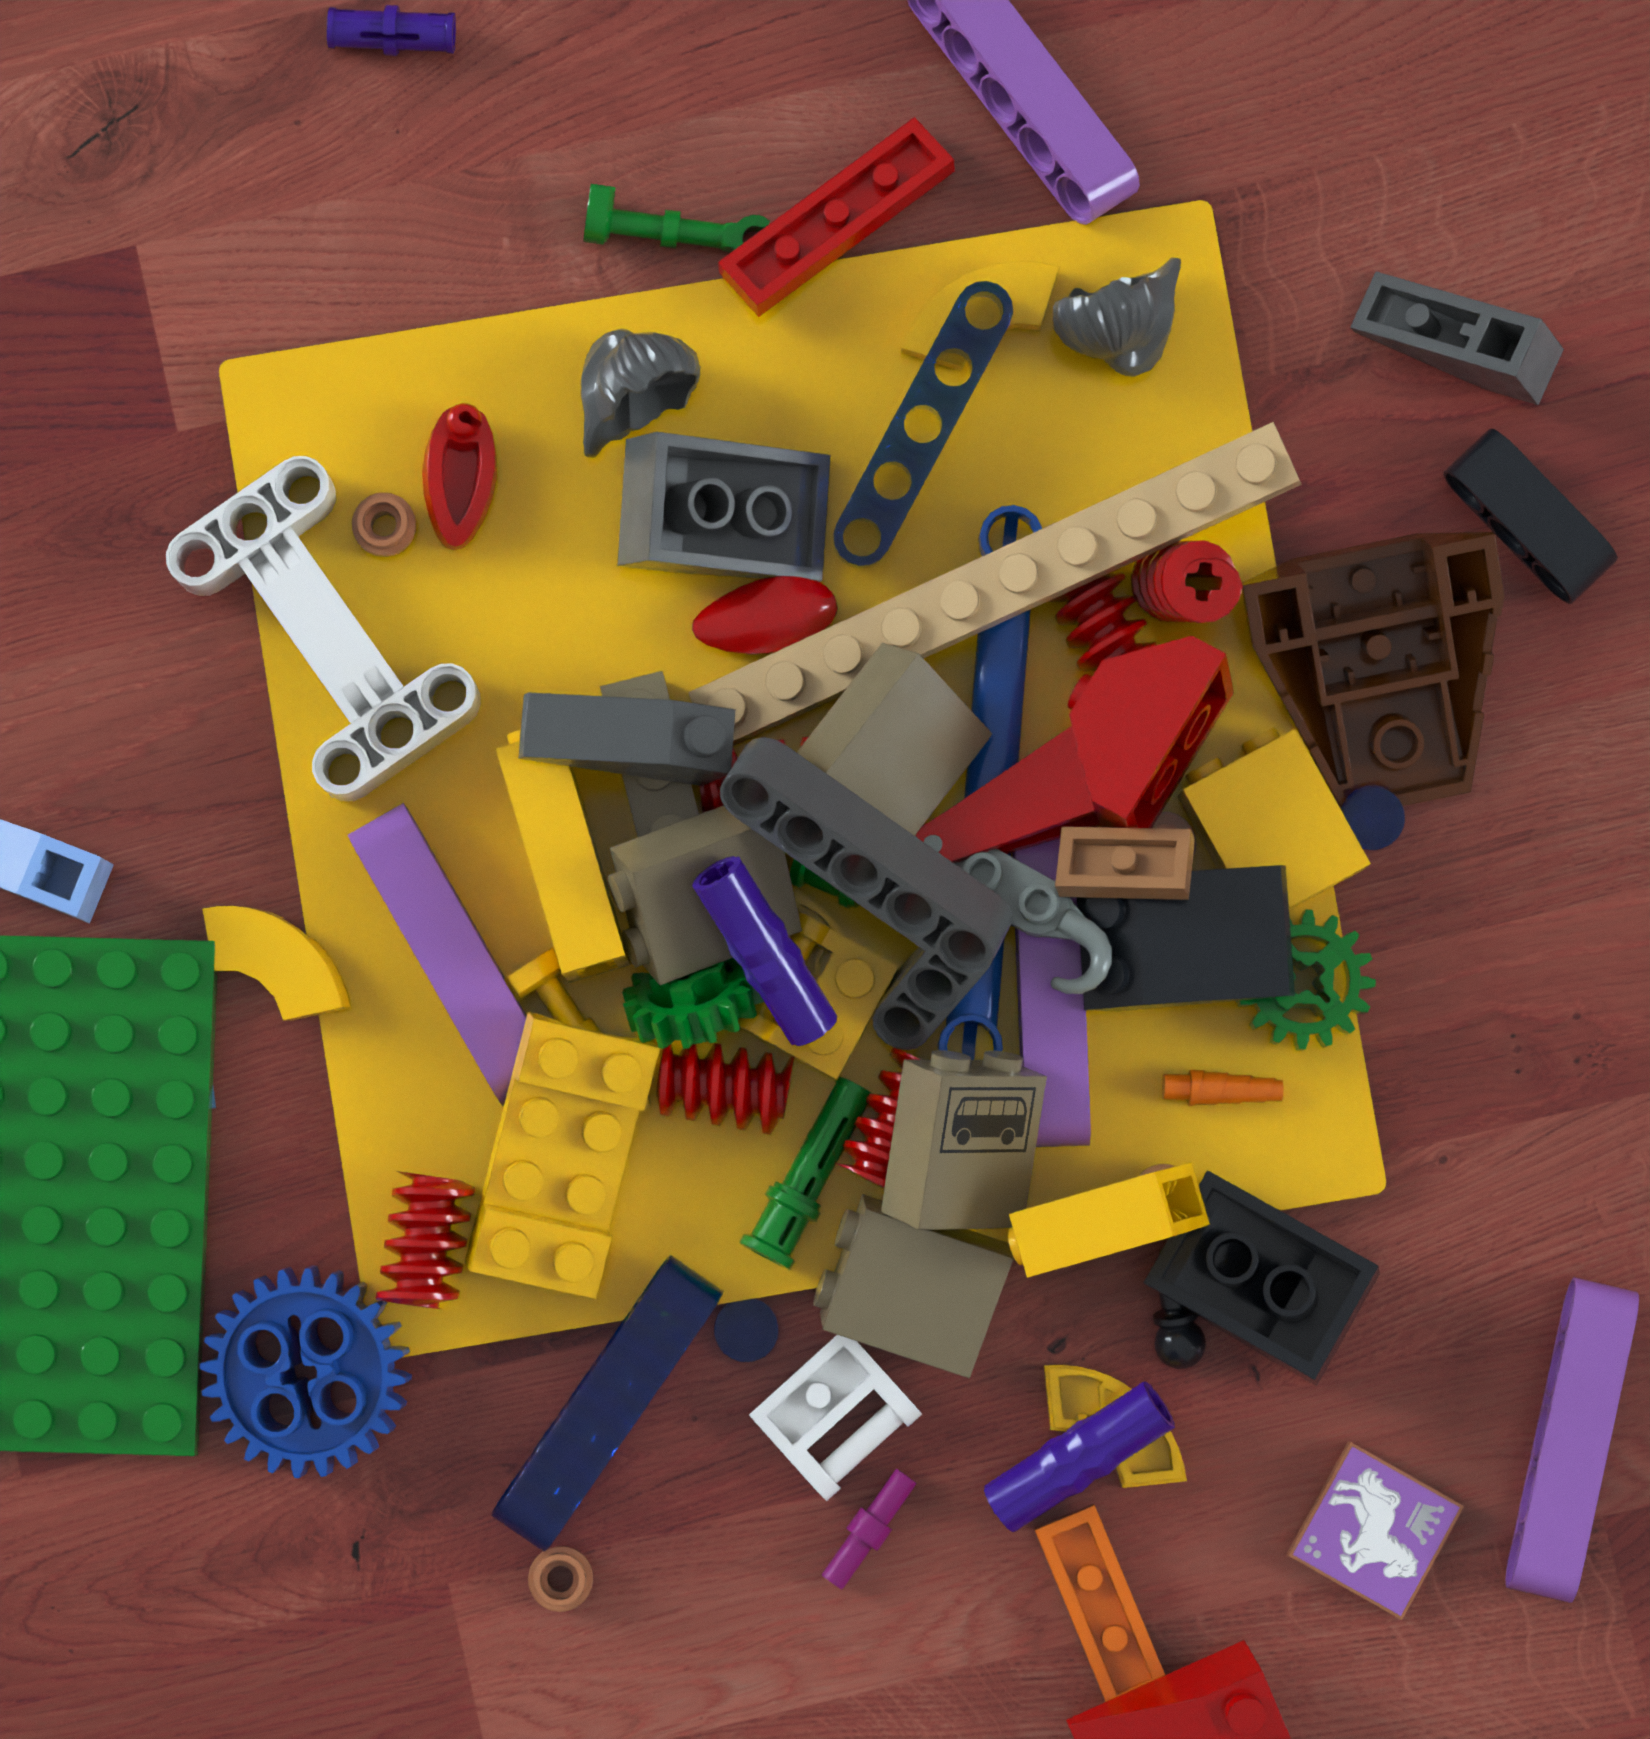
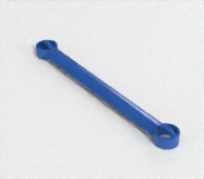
M1016 505L1002 506L991 512L984 520L978 538L981 555L984 556L993 552L989 545L988 535L994 522L1005 518L1004 547L1016 541L1018 519L1028 524L1033 533L1041 530L1042 526L1037 517L1028 509ZM1031 609L977 635L971 711L990 730L992 736L967 767L964 799L1019 762ZM1004 940L989 969L946 1017V1027L941 1032L937 1044L938 1050L948 1051L947 1043L949 1036L955 1030L954 1027L965 1023L962 1054H966L971 1057V1060H974L978 1025L984 1027L991 1035L994 1046L993 1051H1003L1002 1037L997 1026Z

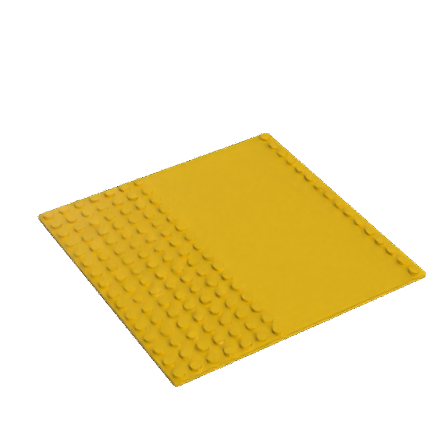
M1197 200L1100 216L1087 225L1080 224L1075 220L837 259L760 317L753 312L726 280L721 278L225 360L220 365L219 377L237 493L291 457L307 456L317 460L325 468L335 486L336 502L332 511L322 521L299 536L306 549L403 686H406L434 666L452 663L463 667L471 675L480 692L481 705L477 716L468 725L366 796L355 801H340L332 798L316 782L312 773V760L316 750L325 741L351 723L252 584L306 935L310 939H315L333 961L342 978L351 1007L320 1014L319 1020L360 1283L364 1282L367 1284L366 1293L363 1298V1303L367 1307L379 1301L376 1300L377 1292L396 1288L397 1285L396 1282L380 1274L381 1266L400 1262L401 1257L384 1248L385 1240L404 1236L405 1233L403 1230L388 1223L389 1214L406 1211L409 1207L392 1197L393 1188L411 1185L413 1181L397 1171L461 1180L475 1187L474 1196L455 1199L454 1203L471 1213L469 1222L451 1225L452 1231L467 1238V1246L447 1251V1256L463 1264V1271L459 1274L443 1277L445 1283L460 1290L458 1299L439 1303V1307L442 1309L387 1302L385 1309L378 1317L382 1325L391 1322L401 1323L402 1327L389 1337L391 1346L409 1347L410 1353L403 1357L815 1289L825 1269L835 1272L843 1250L835 1246V1239L846 1209L856 1212L862 1194L883 1201L884 1188L836 1164L816 1201L821 1205L819 1209L821 1214L816 1222L809 1221L791 1254L795 1261L791 1270L783 1268L744 1247L739 1242L743 1234L752 1233L769 1201L765 1195L769 1186H773L775 1181L783 1182L809 1130L812 1128L832 1091L835 1079L795 1058L784 1119H780L772 1134L767 1135L762 1133L760 1117L758 1114H755L744 1131L737 1129L734 1110H729L720 1126L712 1125L708 1105H704L695 1121L686 1120L683 1101L679 1100L669 1117L660 1115L656 1096L657 1080L663 1049L660 1048L648 1094L651 1107L645 1111L639 1110L609 1228L612 1239L597 1298H587L470 1272L465 1263V1258L503 1106L489 1086L350 842L348 834L404 803L505 978L549 949L554 948L495 749L508 745L507 735L521 729L524 694L532 692L602 696L600 686L663 671L670 700L692 703L688 692L775 653L746 654L727 652L707 646L698 640L692 631L693 620L704 608L736 588L762 578L672 573L617 566L626 439L653 432H664L831 455L823 578L820 581L834 594L838 606L835 618L830 626L827 627L829 628L982 557L978 538L983 522L991 512L1002 506L1016 505L1028 509L1037 517L1043 529L1252 432L1214 214L1211 205L1206 201ZM1170 258L1181 259V268L1175 287V312L1171 331L1161 358L1151 370L1135 377L1122 375L1113 370L1103 359L1092 358L1075 352L1065 345L1055 332L1053 306L1056 301L1068 297L1074 288H1081L1087 293H1094L1102 287L1109 285L1111 281L1118 280L1121 277L1134 278L1141 274L1151 273L1164 265ZM1008 261H1034L1060 266L1040 331L1014 328L991 335L972 350L961 371L901 353V347L906 334L922 308L937 292L960 276L984 266ZM626 329L633 333L656 332L673 336L692 348L697 353L701 375L697 388L691 393L686 407L679 410L667 409L657 419L650 421L643 428L630 431L629 435L621 440L610 441L596 457H586L583 445L584 409L581 399V376L586 356L592 344L605 333ZM469 403L485 415L491 428L497 456V480L491 504L474 538L462 549L451 550L446 548L438 539L429 519L423 492L422 469L429 437L442 413L457 404ZM303 476L296 479L289 489V500L297 504H306L312 501L318 495L320 481L312 476ZM376 493H392L401 497L409 504L416 519V532L410 545L399 554L389 557L375 556L365 551L356 541L352 531V518L355 509L365 498ZM1265 502L1180 540H1205L1219 545L1230 555L1239 573L1241 582L1276 567ZM251 512L241 518L245 541L259 538L265 532L267 527V516L265 514ZM388 515L377 518L373 525L374 533L379 536L392 534L396 528V520ZM1005 518L994 522L990 528L988 535L989 545L993 551L1003 547ZM1018 519L1016 541L1033 533L1030 526L1021 519ZM1135 562L1111 572H1123L1126 577L1112 591L1114 597L1133 595L1131 573ZM1242 592L1238 603L1231 612L1215 622H1160L1140 608L1137 601L1123 614L1125 620L1145 618L1147 625L1134 637L1136 643L1156 642L1159 645L1194 636L1226 653L1234 694L1185 775L1217 757L1220 758L1224 767L1246 755L1241 746L1242 744L1273 727L1276 728L1280 736L1295 728L1298 731L1251 645ZM1067 601L1046 602L1031 609L1019 761L1072 726L1069 717L1071 709L1067 706L1070 695L1084 674L1093 676L1095 671H1079L1077 667V660L1089 647L1074 649L1069 648L1066 643L1067 636L1078 624L1058 625L1055 619V615ZM978 634L924 658L970 710L972 709ZM447 681L441 684L433 695L434 707L441 711L458 709L465 701L466 687L457 681ZM839 698L733 746L738 757L749 742L761 737L775 740L784 739L786 745L797 753L802 737L811 735ZM403 717L389 720L381 731L382 744L389 748L405 746L412 738L413 723ZM342 754L336 757L328 769L331 783L335 785L352 783L359 775L360 760L352 754ZM573 767L622 932L628 929L629 925L626 912H621L617 907L608 883V875L615 873L610 848L638 837L622 774ZM966 770L924 824L964 799ZM1184 775L1162 812L1175 813L1183 817L1191 825L1196 836V851L1193 857L1192 871L1214 870L1217 868L1177 797L1182 789L1190 785ZM691 784L698 813L702 814L700 786ZM785 853L790 874L794 858ZM807 884L798 888L811 896L833 917L845 937L898 965L899 969L918 948L915 943L861 905L857 908L851 907L848 909L838 904V897ZM1334 886L1289 910V918L1293 925H1299L1301 914L1306 909L1313 910L1315 925L1321 927L1330 916L1334 915L1338 917V926L1335 933L1341 938L1343 937ZM1010 926L1004 938L997 1029L1002 1037L1003 1052L1020 1056L1015 927ZM1310 938L1291 939V943L1300 952H1318L1325 946L1324 943ZM631 963L629 966L572 983L568 982L562 972L557 975L584 1019L586 1020L591 1017L599 1028L598 1032L619 1037L639 1038L637 1031L631 1032L623 1007L625 1000L622 991L624 988L633 986L631 980L633 973H648L643 965L635 967ZM1342 963L1334 969L1333 990L1341 997L1340 1001H1342L1346 989V975ZM1293 965V972L1296 976L1294 980L1295 993L1299 994L1304 990H1309L1316 995L1317 991L1312 985L1313 980L1318 976L1316 971L1312 967L1300 971ZM535 990L519 1000L526 1015L528 1012L554 1019ZM1236 1001L1128 1011L1086 1010L1091 1124L1090 1145L1036 1147L1026 1209L1138 1177L1145 1169L1154 1165L1170 1164L1178 1166L1192 1162L1198 1185L1208 1170L1278 1210L1381 1193L1386 1187V1176L1357 1014L1350 1011L1347 1015L1355 1027L1352 1033L1345 1035L1334 1026L1331 1028L1332 1045L1323 1048L1315 1035H1309L1306 1049L1298 1051L1295 1049L1293 1035L1286 1034L1285 1038L1277 1045L1270 1043L1273 1027L1268 1023L1253 1030L1249 1024L1258 1013L1254 1005L1238 1007ZM1291 1008L1282 1015L1291 1021L1299 1023H1313L1322 1020L1319 1016L1316 1017L1309 1008ZM873 1016L840 1077L860 1085L873 1094L889 1095L890 1091L882 1084L878 1076L881 1070L901 1072L902 1069L889 1055L893 1047L886 1044L877 1035L873 1027ZM946 1018L924 1044L916 1049L899 1050L921 1060H931L932 1051L938 1050L937 1044L941 1032L946 1027ZM965 1023L954 1027L955 1030L948 1039V1051L962 1053ZM978 1025L974 1060H983L984 1052L993 1051L994 1046L989 1032L981 1025ZM742 1028L736 1033L724 1029L716 1033L717 1042L714 1043L722 1045L724 1062L730 1064L740 1047L747 1048L750 1068H756L764 1052H769L773 1055L775 1071L781 1073L791 1055ZM674 1040L672 1043L674 1054H680L683 1048L681 1040ZM703 1042L697 1044L700 1059H705L714 1043ZM1189 1070L1276 1078L1277 1080H1283V1100L1266 1101L1264 1103L1242 1102L1240 1104L1218 1103L1217 1105L1188 1106L1187 1100H1164L1162 1098L1163 1074H1188ZM868 1104L861 1117L878 1118L879 1115ZM856 1127L849 1140L866 1142L867 1138ZM845 1150L837 1161L839 1164L854 1165L856 1162ZM1009 1228L968 1229L1009 1244Z

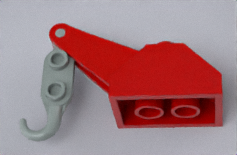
M1188 636L1102 660L1093 676L1084 674L1070 695L1067 706L1071 709L1069 717L1072 726L941 815L924 824L915 836L984 884L1008 903L1012 912L1011 926L1034 937L1073 940L1087 949L1091 962L1085 974L1070 980L1054 977L1051 980V987L1066 994H1083L1095 989L1108 974L1112 964V947L1106 933L1094 922L1085 918L1070 897H1059L1054 880L1007 854L1059 839L1062 827L1152 828L1234 694L1226 653L1194 636Z

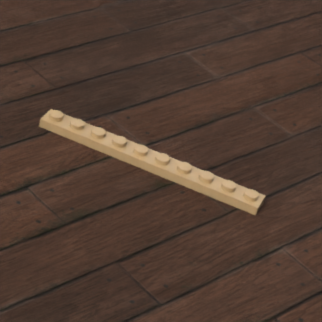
M1274 422L692 690L688 692L692 703L736 709L733 746L839 698L881 643L919 653L924 659L1302 485L1278 430Z

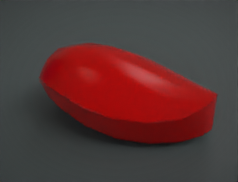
M469 403L457 404L442 413L429 437L422 469L423 492L429 519L438 539L446 548L451 550L462 549L474 538L491 504L497 480V456L491 428L485 415Z
M794 576L764 578L738 587L704 608L693 620L692 631L695 637L707 646L727 652L746 654L771 653L826 629L835 618L838 606L834 594L827 586L818 581Z

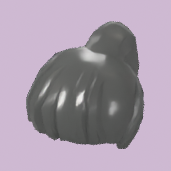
M1170 258L1164 265L1151 273L1141 274L1134 278L1121 277L1118 280L1111 281L1109 285L1102 287L1094 293H1087L1081 288H1074L1068 297L1056 301L1053 306L1055 332L1063 343L1075 352L1092 358L1103 359L1113 370L1122 375L1135 377L1151 370L1161 358L1171 331L1175 312V287L1181 268V259Z
M618 329L605 333L596 340L586 356L581 376L585 456L590 458L596 457L610 441L621 440L629 435L630 431L643 428L650 421L657 419L667 409L679 410L685 408L691 393L697 388L701 375L697 353L682 340L656 332L633 333L626 329Z

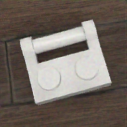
M836 1335L749 1414L754 1422L826 1501L841 1489L837 1483L900 1425L905 1423L909 1427L922 1415L918 1408L857 1341L840 1335ZM874 1389L886 1404L824 1461L819 1463L807 1449Z

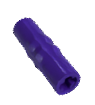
M727 857L707 867L696 877L692 887L724 936L731 956L742 966L747 982L760 994L791 1045H806L822 1037L834 1026L838 1016L806 966L800 948L789 937L784 922L771 909L740 857Z
M1144 1381L1092 1416L1077 1421L1064 1434L1050 1439L1037 1452L984 1486L985 1496L1002 1524L1011 1532H1016L1066 1498L1083 1492L1094 1480L1109 1475L1123 1461L1174 1429V1420L1158 1393L1149 1383Z

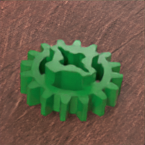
M1306 909L1302 912L1299 925H1293L1290 919L1291 939L1310 938L1325 944L1318 952H1300L1291 943L1293 965L1300 971L1312 967L1318 974L1312 982L1313 987L1317 991L1316 995L1309 990H1304L1299 994L1295 993V996L1236 1001L1238 1007L1254 1005L1258 1013L1249 1024L1253 1030L1263 1026L1265 1023L1273 1027L1270 1043L1277 1045L1285 1038L1286 1034L1293 1035L1295 1049L1303 1051L1309 1042V1035H1315L1319 1044L1324 1048L1332 1045V1027L1335 1026L1345 1035L1355 1030L1352 1021L1347 1016L1350 1011L1357 1014L1368 1013L1370 1006L1359 998L1358 995L1359 991L1372 989L1376 986L1375 979L1361 976L1360 968L1370 962L1372 956L1371 953L1355 955L1351 947L1359 937L1356 931L1350 932L1342 938L1335 933L1338 926V917L1330 916L1323 923L1322 927L1315 925L1313 910ZM1341 963L1346 975V989L1342 1001L1339 1000L1341 997L1333 990L1334 969ZM1291 1008H1309L1316 1017L1319 1016L1322 1020L1313 1023H1299L1291 1021L1282 1015Z
M734 958L659 985L649 972L633 973L631 976L633 986L624 988L622 991L625 1000L623 1007L631 1032L637 1031L642 1043L656 1038L658 1048L661 1049L668 1047L674 1040H681L683 1049H688L693 1044L717 1042V1032L724 1029L736 1033L740 1030L738 1019L755 1018L757 1016L755 1005L764 1002L760 994L747 982L742 966Z

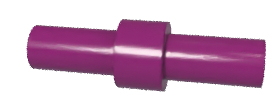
M896 1468L869 1508L865 1510L861 1507L846 1528L851 1532L821 1575L843 1590L871 1548L878 1551L891 1533L892 1529L888 1524L917 1483Z

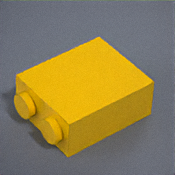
M1275 727L1268 729L1241 745L1246 755L1224 767L1220 758L1217 757L1185 775L1190 785L1182 789L1177 797L1216 868L1286 866L1289 910L1363 871L1371 864L1296 728L1282 736L1279 735Z
M1192 1162L1010 1213L1009 1217L1012 1227L1008 1230V1241L1015 1261L1019 1265L1024 1266L1028 1278L1170 1238L1210 1225Z

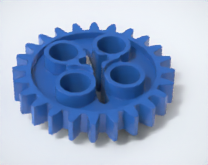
M318 1266L305 1268L300 1283L291 1267L278 1271L277 1288L266 1275L253 1280L257 1298L245 1290L238 1291L232 1295L234 1304L240 1313L238 1314L230 1310L218 1312L215 1318L227 1332L225 1334H211L205 1337L204 1340L209 1347L219 1352L218 1357L200 1363L201 1370L217 1375V1383L202 1390V1396L210 1398L220 1397L223 1404L210 1416L211 1421H222L230 1418L234 1426L228 1432L224 1441L229 1444L242 1437L250 1441L244 1457L248 1462L264 1451L269 1453L267 1464L268 1472L270 1473L281 1469L288 1459L291 1460V1470L294 1478H301L307 1474L311 1461L314 1462L319 1475L324 1477L333 1472L334 1455L346 1469L358 1463L355 1445L365 1453L371 1454L380 1447L372 1430L389 1434L396 1428V1424L385 1413V1410H400L407 1405V1400L393 1392V1387L412 1380V1374L395 1369L394 1361L410 1353V1349L405 1346H391L389 1337L402 1327L401 1323L391 1322L382 1325L378 1317L385 1309L387 1302L378 1301L367 1307L362 1302L367 1289V1284L364 1282L355 1285L348 1292L343 1291L344 1272L340 1270L331 1273L325 1284H321ZM293 1315L298 1316L301 1322L299 1337L295 1328L291 1325L290 1319ZM323 1317L335 1320L343 1331V1342L338 1350L327 1348L320 1342L317 1327ZM261 1330L272 1332L278 1338L281 1345V1354L277 1362L267 1361L258 1353L256 1338ZM302 1362L304 1366H315L317 1377L310 1381L307 1377H297L295 1366ZM335 1381H342L354 1390L356 1406L352 1413L340 1411L333 1405L330 1390ZM273 1394H281L292 1403L294 1418L290 1425L280 1424L271 1416L269 1401ZM312 1405L316 1415L321 1419V1426L319 1428L314 1427L311 1423Z

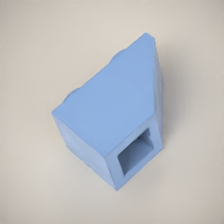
M0 819V889L90 924L114 864L100 856Z

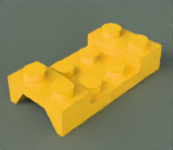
M527 1013L465 1258V1263L470 1272L587 1298H597L612 1239L609 1228L639 1110L644 1111L660 1051L656 1043L652 1040L642 1043L636 1037L614 1036L571 1026L541 1014Z

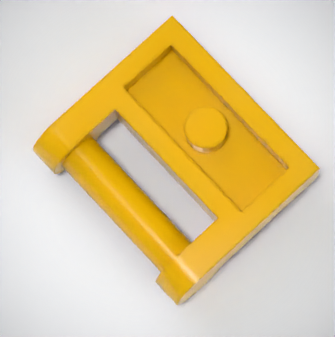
M798 911L802 931L791 935L790 938L800 948L805 963L815 944L832 953L817 983L838 1016L836 1023L822 1037L802 1046L790 1044L780 1026L773 1022L775 1018L765 1002L755 1005L757 1011L755 1018H739L738 1023L740 1028L837 1081L896 975L899 966L837 933L814 918Z

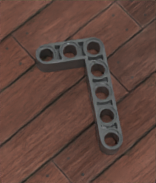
M766 737L753 739L745 746L721 785L720 797L722 803L735 818L918 946L897 971L873 1016V1027L877 1035L886 1044L903 1050L918 1048L926 1042L989 969L1012 924V912L1008 903L998 894L784 743Z

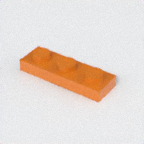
M1091 1504L1034 1528L1105 1702L1165 1676L1095 1505Z

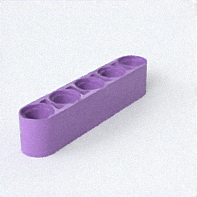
M907 0L910 8L1073 220L1087 225L1138 192L1140 186L1139 176L1129 156L1009 0Z
M402 803L349 833V840L489 1086L504 1107L527 1015L507 986L503 973L406 805Z
M1060 838L1012 852V858L1055 881ZM1070 897L1077 906V897ZM1015 928L1020 1056L1023 1057L1022 1066L1047 1076L1036 1147L1089 1146L1091 1124L1086 1010H1084L1083 994H1066L1051 987V980L1054 977L1070 980L1082 976L1080 944L1073 940L1034 937Z
M1576 1277L1571 1280L1568 1286L1508 1557L1505 1581L1506 1587L1509 1589L1568 1603L1573 1602L1577 1594L1637 1320L1639 1294L1636 1291Z

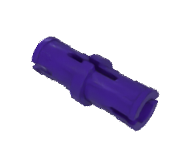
M385 5L384 11L347 10L329 7L327 15V45L330 49H335V47L383 49L385 56H398L399 50L439 51L454 54L456 45L455 12H448V14L400 12L399 5Z

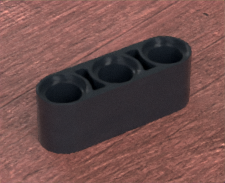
M1492 428L1488 429L1444 471L1443 475L1446 482L1458 497L1562 601L1572 604L1617 561L1618 557L1615 550L1603 535L1499 431Z

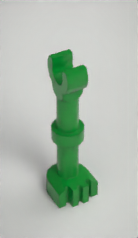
M591 184L583 242L603 245L609 238L610 233L661 240L660 247L676 249L677 243L718 248L724 252L731 253L744 243L743 237L747 233L761 231L770 224V220L760 215H750L742 218L737 223L728 222L720 224L680 218V211L666 209L664 215L614 209L616 187Z

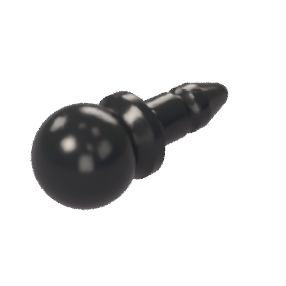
M1159 1293L1162 1310L1153 1314L1154 1324L1160 1327L1154 1340L1156 1354L1165 1365L1171 1368H1190L1200 1361L1206 1348L1205 1335L1202 1329L1195 1323L1198 1316Z

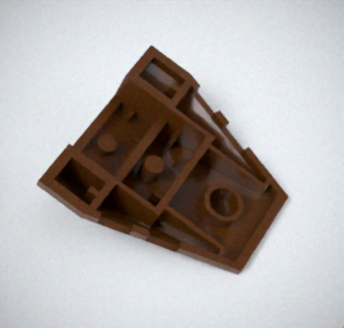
M1493 532L1415 533L1293 558L1242 582V593L1251 645L1347 818L1471 792L1484 719L1482 706L1488 675H1491L1494 660L1492 647L1497 618L1502 614L1505 597L1496 537Z

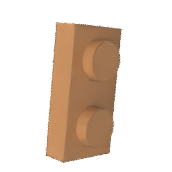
M1062 827L1055 888L1059 897L1189 900L1195 843L1191 829Z

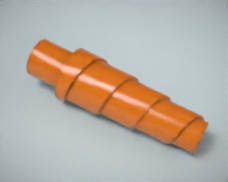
M1189 1070L1188 1074H1163L1162 1098L1164 1100H1187L1188 1106L1282 1101L1283 1080L1253 1077L1252 1075H1229V1073Z

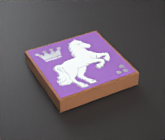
M1348 1441L1286 1555L1402 1620L1464 1506Z

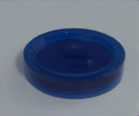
M1376 785L1361 787L1353 791L1341 807V811L1362 849L1378 850L1392 844L1403 830L1405 823L1404 808L1395 794L1384 787Z
M757 1299L731 1302L724 1306L716 1318L714 1333L719 1348L728 1357L740 1362H753L765 1357L773 1349L778 1338L779 1327L777 1318L768 1305Z

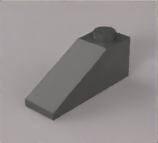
M1377 271L1350 326L1357 334L1482 389L1535 405H1539L1564 350L1540 318Z
M528 692L523 697L518 759L704 786L727 776L731 770L736 709L665 699Z

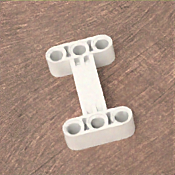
M294 456L281 462L180 532L168 546L166 564L171 575L188 592L198 596H210L221 591L242 575H247L351 723L325 741L316 750L312 760V773L316 782L332 798L340 801H355L372 792L468 725L477 716L481 705L480 692L471 675L463 667L452 663L434 666L406 686L402 685L299 539L301 534L322 521L332 511L336 502V489L327 471L317 460L307 456ZM303 476L317 478L320 481V490L312 501L306 504H297L289 500V489L296 479ZM251 512L265 514L267 516V527L259 538L245 541L237 537L236 527L244 515ZM207 548L214 552V564L207 574L201 577H190L185 574L184 563L192 551ZM447 681H457L466 687L464 703L453 711H441L434 707L433 704L435 690ZM403 717L413 723L412 738L405 746L389 748L382 744L381 731L389 720ZM342 754L357 756L360 760L358 777L347 785L331 783L328 775L331 762Z

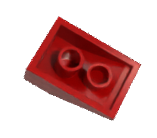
M1245 1640L1066 1720L1074 1739H1291L1264 1673Z

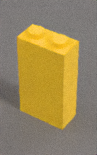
M521 729L508 734L509 744L495 749L563 976L569 983L631 965L623 944L622 932L573 767L518 759Z

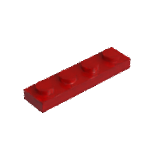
M913 117L718 262L719 273L753 312L760 317L954 173V159L925 127Z

